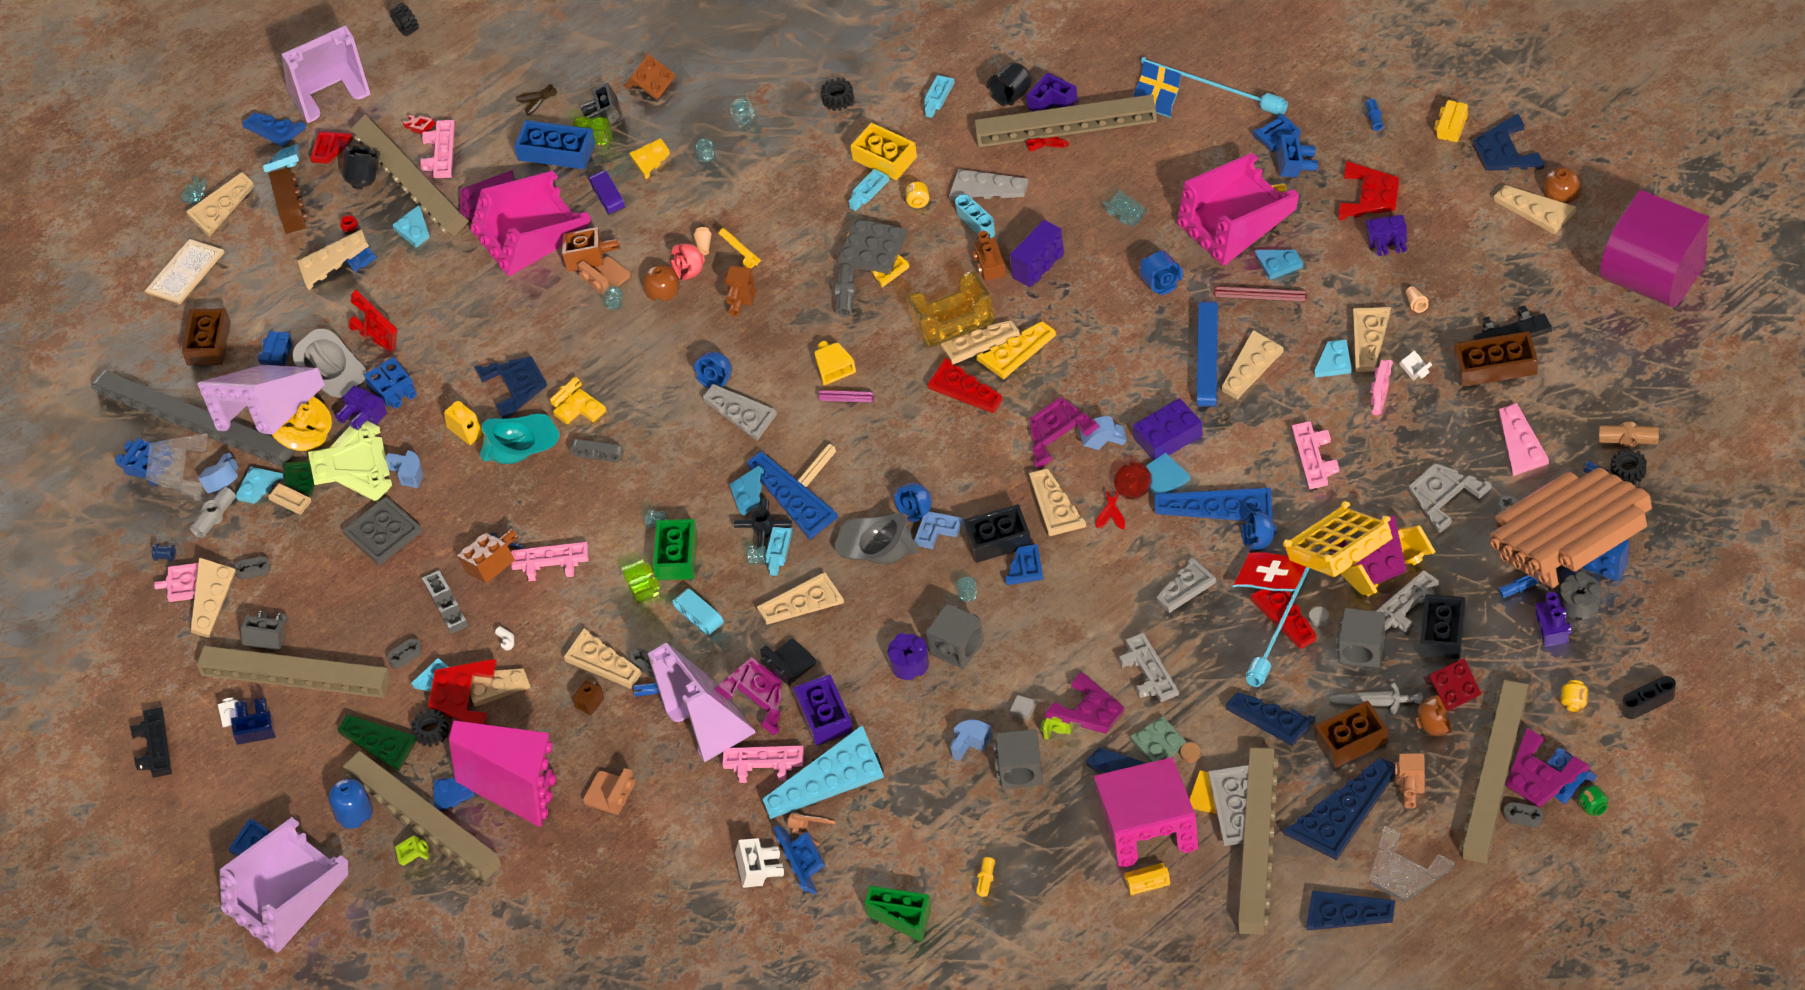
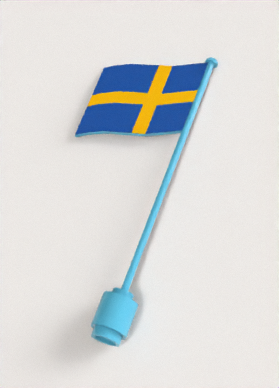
M1146 57L1141 59L1143 64L1142 74L1134 92V97L1153 94L1156 113L1171 118L1172 106L1179 91L1181 75L1260 101L1262 110L1276 115L1284 114L1288 107V102L1282 97L1266 93L1259 98L1146 60Z

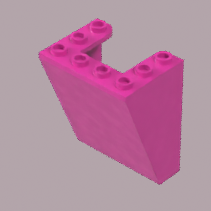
M1253 153L1184 182L1177 224L1223 266L1297 208L1299 194L1294 189L1279 193L1261 177L1263 170L1254 167V162L1258 161V157Z
M554 171L481 189L470 229L507 276L513 275L562 247L563 234L585 230L589 227L590 215L587 212L573 214L560 198V187L553 186V180L558 178Z
M453 721L449 743L456 783L466 786L467 789L534 825L542 827L543 820L548 817L547 803H551L552 800L551 786H555L556 774L553 773V769H548L547 773H543L548 768L549 760L547 755L548 753L551 754L553 742L549 741V733Z
M1173 757L1094 776L1095 789L1119 868L1131 867L1138 860L1136 841L1149 840L1153 837L1167 836L1176 832L1179 851L1190 853L1198 849L1196 815Z

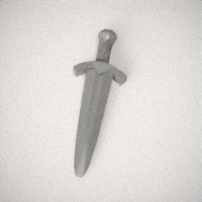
M1393 683L1391 684L1393 691L1335 695L1330 697V702L1359 705L1368 700L1372 706H1392L1390 711L1394 715L1399 709L1401 702H1414L1420 705L1424 701V696L1420 692L1415 695H1400L1398 687Z

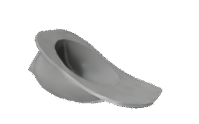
M327 329L313 330L293 349V361L296 367L318 368L325 384L321 390L329 396L343 397L354 385L358 387L365 380V367L347 349L339 337Z

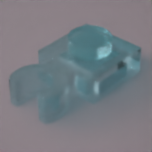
M198 176L193 178V185H187L181 196L182 202L196 205L205 194L204 188L208 185L206 178L199 182Z

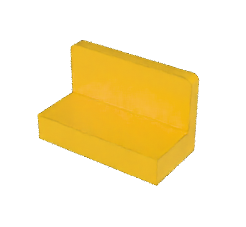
M1163 863L1124 873L1130 895L1170 885L1169 872Z

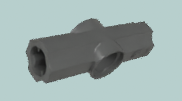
M843 264L839 267L838 283L835 284L836 314L841 317H848L852 314L853 299H855L856 293L854 282L855 268L849 264Z

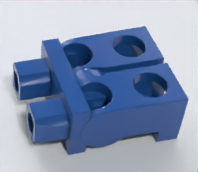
M394 357L382 363L380 368L377 366L364 374L367 386L378 397L383 399L387 407L392 406L394 409H397L403 404L401 400L403 397L406 396L409 400H412L417 396L411 377L408 376ZM393 364L394 367L387 370V367ZM374 374H378V377L373 380L371 379Z
M137 438L135 442L127 441L124 447L126 455L118 454L115 458L117 466L123 468L125 474L146 479L155 486L163 476L164 471L168 469L174 460L169 447L143 441L140 438Z

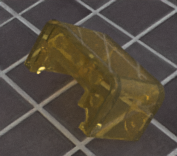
M974 270L960 277L959 292L926 303V298L921 292L906 295L910 317L927 345L936 346L987 327L994 321L990 294Z

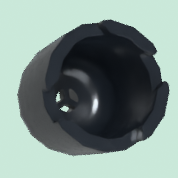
M1011 62L1003 66L988 79L987 89L990 88L993 93L991 97L998 104L1012 106L1030 88L1032 78L1026 67L1020 63Z
M354 145L353 149H349L350 147L346 146L342 170L343 179L352 185L354 189H362L372 185L377 174L380 152L378 150L372 152L370 151L371 147Z

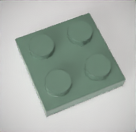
M1163 716L1130 736L1131 742L1149 762L1170 758L1180 752L1181 747L1187 743Z

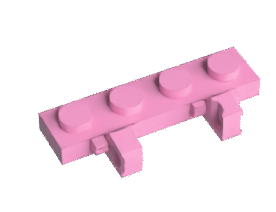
M454 120L437 121L436 130L423 132V143L434 144L435 153L432 158H421L422 171H433L434 178H452Z
M1311 421L1292 425L1309 490L1327 486V477L1339 472L1337 459L1325 462V460L1321 459L1318 449L1320 445L1331 442L1329 431H1313Z
M587 542L511 551L515 559L511 563L512 569H522L523 572H527L528 582L536 581V570H539L540 567L561 565V567H566V577H573L574 566H578V562L589 561Z
M804 747L728 748L724 750L723 768L734 769V772H738L739 783H747L746 777L748 776V771H752V768L774 767V770H779V773H777L779 782L787 781V771H792V767L803 766Z

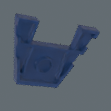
M1519 114L1512 116L1473 140V146L1486 171L1509 170V168L1520 167L1521 170H1528V167L1544 169V162L1538 152L1520 157L1509 136L1511 133L1524 130V123Z
M532 356L508 360V363L498 365L496 362L491 363L487 367H482L481 365L474 367L482 383L500 375L512 397L496 404L502 419H507L547 387L546 380Z

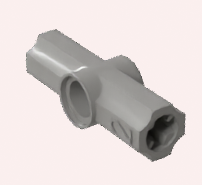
M224 487L220 489L212 500L205 502L203 512L190 527L191 532L199 538L205 537L213 525L219 524L223 520V513L236 498L235 493L230 488Z

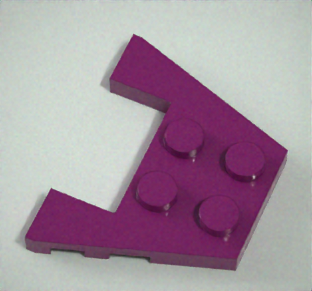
M510 170L460 189V212L469 222L473 220L481 189L514 181V171Z
M1059 397L1030 418L1031 435L1034 440L1033 453L1036 459L1034 460L1035 466L1040 469L1053 459L1046 446L1076 425L1079 426L1086 437L1100 428V426L1064 398Z
M1394 515L1388 521L1393 539L1354 564H1362L1373 585L1403 574L1406 571ZM1336 538V539H1334V540H1332V541H1329V542H1327V543H1330V544H1331L1332 542H1334V541L1337 540L1338 538ZM1344 540L1336 546L1343 548L1347 543Z
M751 657L716 686L714 690L729 700L733 697L736 688H738L757 705L766 710L760 725L772 735L779 732V726L777 725L780 718L778 703L781 702L782 680L778 679Z
M1080 672L1073 680L1071 687L1086 694V697L1073 711L1054 702L1046 711L1045 717L1049 719L1053 717L1061 718L1062 722L1067 724L1071 721L1080 723L1082 728L1106 734L1122 716L1125 707L1084 673Z
M1527 728L1506 786L1532 804L1541 807L1560 792L1559 789L1567 783L1571 784L1576 780L1575 777L1583 771L1584 773L1588 771L1590 766L1573 756L1562 772L1550 767L1532 756L1544 739L1541 735Z

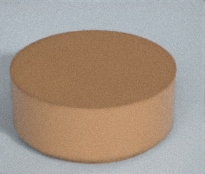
M1188 742L1181 747L1180 752L1183 761L1194 763L1200 759L1201 749L1198 744Z

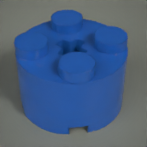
M1164 250L1142 259L1140 263V278L1154 293L1159 295L1168 294L1177 287L1176 283L1178 280H1182L1183 270L1181 266Z

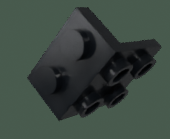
M790 639L774 652L766 645L760 649L763 665L769 668L778 679H781L788 686L816 665V659L794 639Z

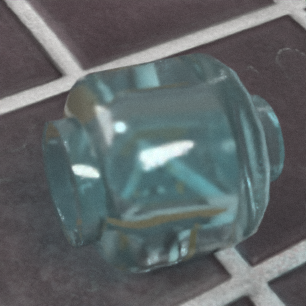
M736 99L730 106V113L736 123L748 124L753 120L755 110L748 99Z

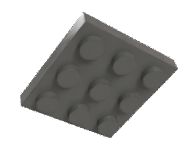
M855 219L838 257V264H849L855 268L891 274L908 231L906 228Z
M387 497L383 498L342 530L345 537L379 566L423 532L421 526Z

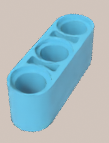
M959 195L955 199L957 216L975 233L987 231L989 239L995 235L994 219L970 196Z
M689 588L672 600L675 608L706 635H710L724 623L720 614Z

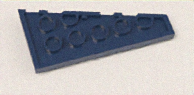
M1380 757L1365 768L1362 774L1354 780H1349L1342 789H1337L1314 806L1313 810L1307 815H1302L1292 826H1287L1283 829V834L1330 858L1338 860L1394 778L1395 764Z

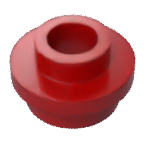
M347 215L341 219L340 227L344 232H352L358 227V221L353 216Z

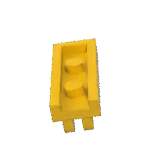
M722 228L719 231V234L745 257L742 261L744 266L752 269L761 262L754 253L726 229Z

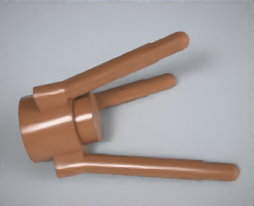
M792 812L788 819V827L793 829V834L799 836L804 834L801 830L807 828L808 821L827 824L836 823L835 820L805 816ZM813 839L815 845L819 846V842Z

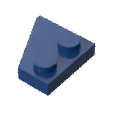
M1038 544L1018 547L1015 554L1016 557L1010 566L1011 570L1005 578L1006 585L1043 580Z
M455 778L434 780V807L440 812L450 806L454 808L462 801L475 796V792L467 789L464 785L456 783Z

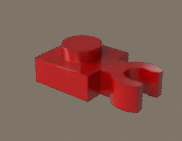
M408 115L410 121L402 122L406 129H411V132L422 135L423 132H429L435 125L432 118L424 116L415 118L414 115Z

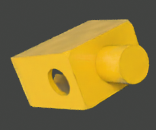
M822 341L818 344L819 350L815 351L814 354L823 385L856 373L853 358L839 343L829 345L827 341Z
M456 401L445 410L446 428L467 444H473L484 434L475 413L463 405L462 402Z

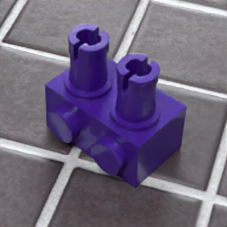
M1403 214L1366 220L1370 249L1376 248L1378 256H1382L1381 251L1386 256L1389 253L1387 246L1390 245L1395 246L1396 253H1400V248L1402 253L1407 251L1405 244L1407 243V227Z
M354 385L343 396L345 406L335 417L339 422L345 423L351 415L356 416L350 421V426L353 429L359 430L367 421L377 425L387 412L382 398Z
M1550 592L1546 595V602L1536 603L1535 616L1545 647L1568 643L1569 635L1572 634L1570 623H1566L1565 620L1567 618L1565 607H1561L1558 595Z

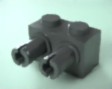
M258 611L256 617L247 615L241 626L242 645L280 651L286 639L284 625L288 620L287 616L278 613L275 619H269V614L266 611L263 614L262 611Z

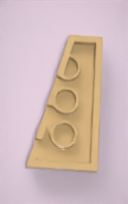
M1504 185L1494 196L1496 203L1553 234L1576 213L1577 208L1576 206Z
M362 229L297 261L308 290L314 287L313 284L319 279L321 281L327 277L326 274L331 270L340 268L346 259H352L369 246Z
M1391 307L1353 308L1356 372L1375 371L1389 322Z
M1010 320L989 325L984 330L972 329L971 333L964 335L956 333L947 339L939 337L937 338V343L951 363L956 364L989 350L996 345L1003 344L1011 337H1018L1020 334L1017 327Z
M1253 330L1223 383L1222 391L1238 400L1283 353V347Z
M199 558L191 633L210 638L235 576L236 569Z
M824 572L757 606V610L765 623L771 624L843 604L844 599Z
M585 628L564 656L565 662L632 689L641 675L639 668L624 657L617 655L612 648L605 646L600 639L593 637Z

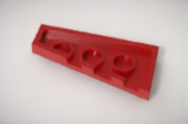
M947 358L944 359L928 383V389L993 414L1003 401L1001 394L986 384H981L977 381L976 377L973 375L969 376L961 367L953 365Z
M1260 589L1251 594L1250 600L1278 627L1292 594L1290 591ZM1293 602L1281 631L1301 650L1316 641V634L1307 619L1302 616L1298 604Z

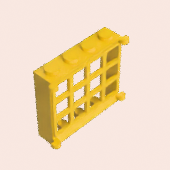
M1344 501L1340 508L1293 539H1286L1283 545L1286 547L1290 561L1336 577L1393 539L1388 521L1391 519L1385 515L1382 517V520L1348 509L1347 507L1350 506V503ZM1346 526L1353 528L1346 534L1339 533ZM1357 531L1364 532V534L1358 537L1357 539L1350 537ZM1331 536L1338 537V539L1332 542L1331 544L1325 542V540H1327ZM1344 540L1351 542L1343 548L1336 546ZM1318 545L1325 547L1317 553L1310 551ZM1330 549L1337 551L1333 555H1323Z

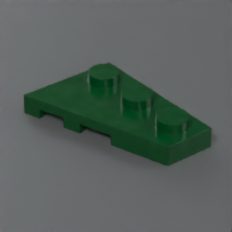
M310 461L284 463L285 486L311 498L315 485Z

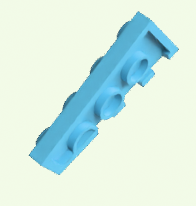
M295 144L281 149L276 153V156L271 158L272 160L267 161V164L263 165L264 171L268 172L283 166L289 168L297 165L296 162L299 161L300 157L299 145Z

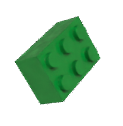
M695 519L657 520L653 570L656 581L695 579L698 539Z

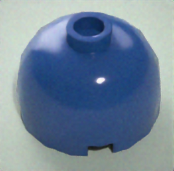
M710 351L703 354L695 362L694 372L696 371L698 375L696 378L703 386L710 388L714 384L723 387L731 377L732 365L724 354Z
M914 482L899 487L897 493L894 494L895 505L899 513L906 514L908 521H919L930 512L932 507L931 495L923 485Z
M1248 511L1244 516V519H1247L1246 524H1242L1243 544L1245 546L1248 544L1247 550L1264 549L1269 546L1273 537L1276 536V526L1267 514L1259 511Z

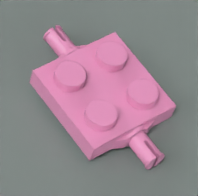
M1381 360L1380 367L1375 369L1374 378L1376 381L1372 382L1370 393H1372V414L1374 415L1382 414L1389 387V375L1393 365L1391 360Z
M199 563L168 567L166 581L154 582L155 589L167 588L169 602L195 599Z

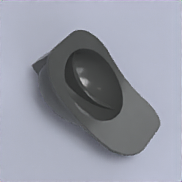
M893 513L876 518L849 520L842 525L834 546L836 552L843 558L868 560L876 564L896 563L906 555L916 554L918 545L912 539L911 532L907 527V517L902 513Z

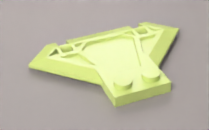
M369 421L365 422L359 430L349 426L329 449L308 452L314 485L336 481L378 502L392 487L391 479H385L390 473L385 460L386 455L382 437L375 436L380 433L379 426Z

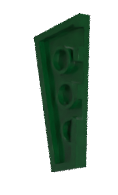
M348 714L338 728L340 735L397 771H400L417 741L414 735Z

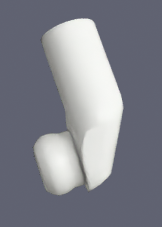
M499 626L495 634L503 639L501 647L504 650L512 649L514 647V634Z

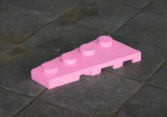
M1515 403L1499 409L1512 475L1515 476L1549 464L1546 453L1518 404Z

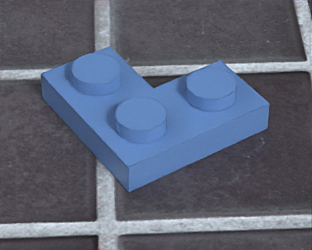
M928 512L922 518L914 541L919 547L933 549L939 534L958 537L963 523L962 518Z

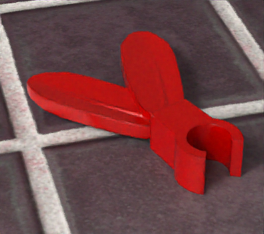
M1059 136L1028 139L1026 146H1029V151L1032 152L1043 148V145L1064 148L1069 146V142L1057 139Z
M1107 491L1108 505L1098 516L1096 527H1104L1109 519L1112 518L1118 528L1124 529V517L1116 507L1118 492L1115 491V496L1110 497V493Z

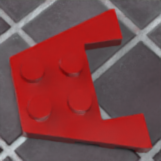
M1346 161L1345 179H1361L1363 184L1360 204L1340 203L1339 220H1346V217L1354 216L1355 218L1362 217V214L1371 212L1372 214L1395 211L1399 190V177Z
M355 290L351 294L350 302L365 313V321L363 323L353 316L349 320L348 328L352 331L357 329L364 338L369 336L375 339L373 341L375 344L392 352L396 348L398 330Z
M496 659L435 670L428 705L429 709H436V712L439 710L445 716L455 718L461 722L486 725L487 713L467 710L474 676L494 678L497 665Z

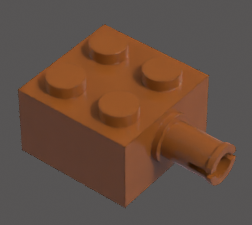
M598 227L563 234L562 254L568 272L579 271L578 264L581 261H585L592 268L603 265V254L605 252L620 250L618 238L602 242Z
M509 529L500 538H495L485 533L479 536L470 546L465 547L457 557L467 574L484 583H488L515 561L508 545L517 540L518 536L513 529Z

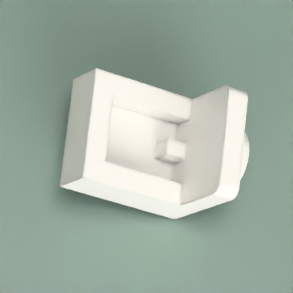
M1415 351L1399 363L1413 381L1418 377L1423 379L1430 373L1428 369L1432 366L1431 362L1426 365Z
M234 698L223 699L222 703L218 704L223 727L243 723L239 707L240 703L238 700H234Z

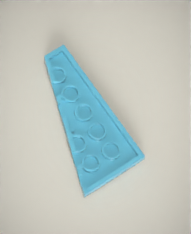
M863 725L764 797L763 803L769 818H775L884 778Z

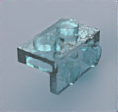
M1120 189L1109 203L1106 201L1102 203L1107 207L1105 211L1111 216H1119L1118 220L1126 226L1130 224L1134 228L1148 211Z

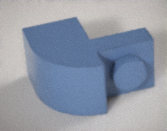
M1109 416L1093 419L1100 428L1087 437L1080 430L1083 446L1100 450L1107 441L1124 445L1127 441L1124 427L1114 424L1113 418Z
M409 450L405 456L388 453L385 458L388 469L398 472L400 484L419 488L423 479V469L419 457Z
M226 453L222 455L217 465L205 468L198 480L207 494L228 486L238 477L236 471L239 467L231 454Z
M966 720L959 723L954 728L955 738L950 745L952 757L960 761L969 746L984 752L993 738L991 725L979 720Z

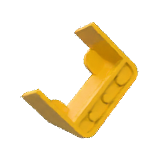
M1420 525L1398 528L1405 565L1410 563L1416 565L1423 560L1422 557L1424 555L1435 553ZM1362 564L1353 565L1340 573L1361 595L1370 596L1377 592L1376 588L1379 585H1373Z

